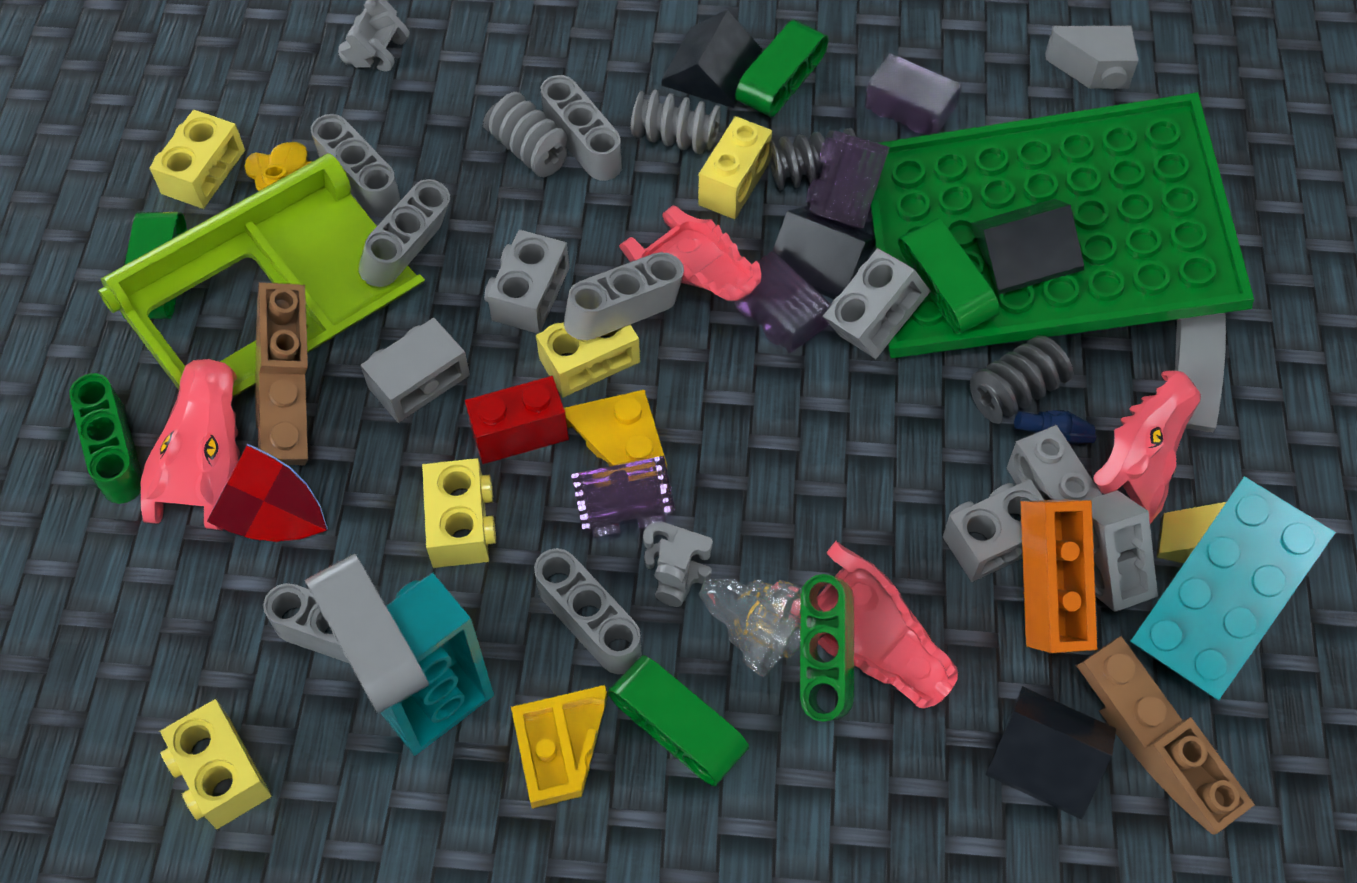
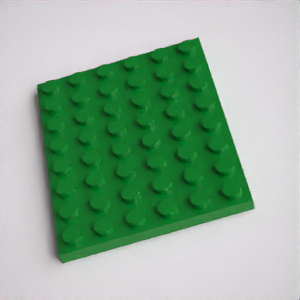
M1198 92L863 145L876 249L884 251L907 265L901 254L898 238L939 218L988 282L1000 306L999 315L961 334H957L930 296L927 295L888 343L891 359L1030 340L1035 336L1052 337L1249 310L1253 307L1254 296ZM1052 199L1070 204L1083 257L1084 270L998 295L972 230V223Z

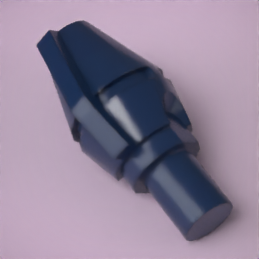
M1018 411L1014 420L1016 429L1034 433L1057 425L1070 445L1095 443L1097 438L1093 424L1069 411H1041L1038 414Z

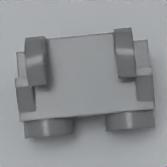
M367 0L364 4L363 12L355 17L354 25L345 38L346 41L340 44L338 49L339 56L345 64L353 65L355 68L371 67L374 62L372 58L379 57L382 60L379 61L377 69L384 72L390 71L395 59L386 47L391 38L396 44H404L410 33L404 23L396 16L397 11L387 0Z
M654 522L646 527L643 534V542L647 548L644 555L646 568L652 569L655 566L654 558L659 555L657 569L654 574L658 580L655 597L666 605L679 607L683 601H686L692 584H707L709 582L712 569L709 566L691 561L693 555L698 554L702 560L709 559L713 540L710 537L664 522ZM656 535H663L668 540L661 538L659 543L654 544L653 538Z

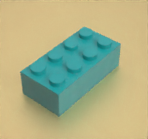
M1244 476L1130 642L1216 700H1220L1336 532Z
M433 572L421 581H412L404 586L396 595L395 600L386 606L429 683L427 687L381 712V715L414 757L494 696L472 620Z

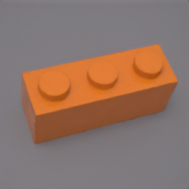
M1092 500L1020 501L1026 646L1049 653L1097 650Z

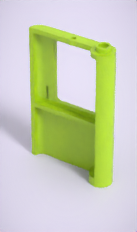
M327 153L102 277L101 281L104 287L99 289L98 293L112 313L118 310L122 313L179 390L180 379L185 365L149 319L148 315L152 310L244 258L254 259L272 283L305 285L307 353L423 284L425 280L420 274L416 275L409 266L388 286H372L361 278L359 263L365 241L377 226L351 195L349 179L339 161L332 154ZM256 340L220 361L226 363L236 373L237 380L233 383V398L255 385Z

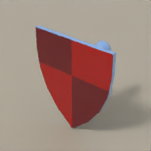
M248 443L207 522L231 533L250 539L275 542L303 539L328 529L321 506L308 484L290 466Z

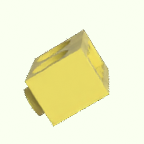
M193 109L186 120L177 127L174 136L162 152L155 156L150 166V171L162 195L204 209L246 150L235 123Z
M736 116L734 117L699 172V206L734 220L736 219L770 163L771 129Z
M564 322L552 324L536 335L539 359L548 375L553 376L557 390L562 398L640 363L639 337L631 325L603 335L612 337L601 338L600 336L591 340H578L566 332ZM564 353H573L569 356H561Z
M478 458L422 464L426 549L432 567L439 568L489 562L488 544H496L494 517L486 516L485 503L493 502L491 476L482 475ZM457 489H468V491L462 495H450L453 491ZM458 530H471V532L464 537H452V535Z
M216 699L160 730L168 747L160 752L174 778L182 775L189 790L182 793V797L196 820L205 817L216 829H219L272 797L231 719ZM211 738L208 747L198 754H191L194 745L198 741ZM225 779H233L232 785L226 793L220 796H212L213 790L219 782Z

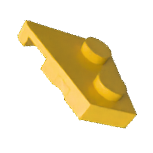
M645 390L564 408L567 427H573L586 440V446L597 458H601L608 463L609 470L623 484L667 474V463Z
M605 685L511 707L532 809L582 797L607 702Z

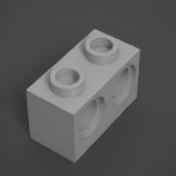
M518 230L512 245L507 244L502 252L501 268L496 278L491 277L489 279L484 299L489 304L492 321L539 334L570 268L567 242Z
M877 248L871 257L861 265L858 273L842 293L833 300L823 317L840 337L876 359L930 293V289L915 269Z
M1057 425L1016 441L1006 468L1017 485L1030 479L1044 500H1089L1102 495Z
M1030 479L1015 486L1012 483L1004 484L994 490L989 498L976 504L972 501L965 502L949 514L943 539L971 582L1023 558L1021 521L1015 520L1010 514L1021 515L1020 501L1044 500ZM969 532L981 533L988 540H977Z
M1118 490L1089 499L1092 500L1095 596L1114 612L1158 597L1149 511Z

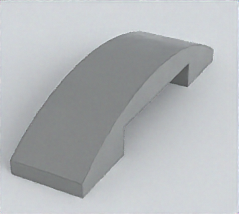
M1225 313L1177 319L1175 371L1184 372L1201 394V400L1186 425L1187 429L1212 433L1216 429L1225 365Z

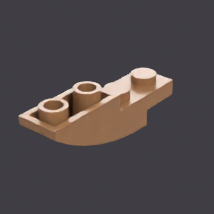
M259 282L255 366L256 428H258V449L271 454L287 465H306L308 461L305 374L308 368L305 285Z
M1122 636L1112 640L1076 665L1105 705L1099 712L1110 726L1116 728V735L1172 799L1212 835L1219 833L1255 805L1191 717L1184 720L1180 718Z

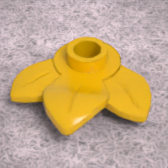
M287 142L276 146L271 154L255 152L249 155L245 161L246 175L254 179L256 189L260 191L309 164L310 162L307 161V149L299 142Z

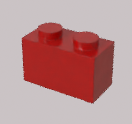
M553 376L464 400L482 465L569 440L565 410Z

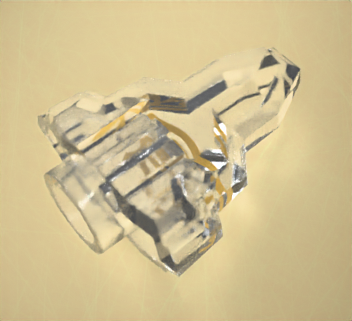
M734 579L704 580L699 592L701 599L711 615L727 625L729 641L743 651V663L761 677H765L781 656L790 658L800 649L799 617L801 587L785 580H779L774 585L762 580H755L746 586Z

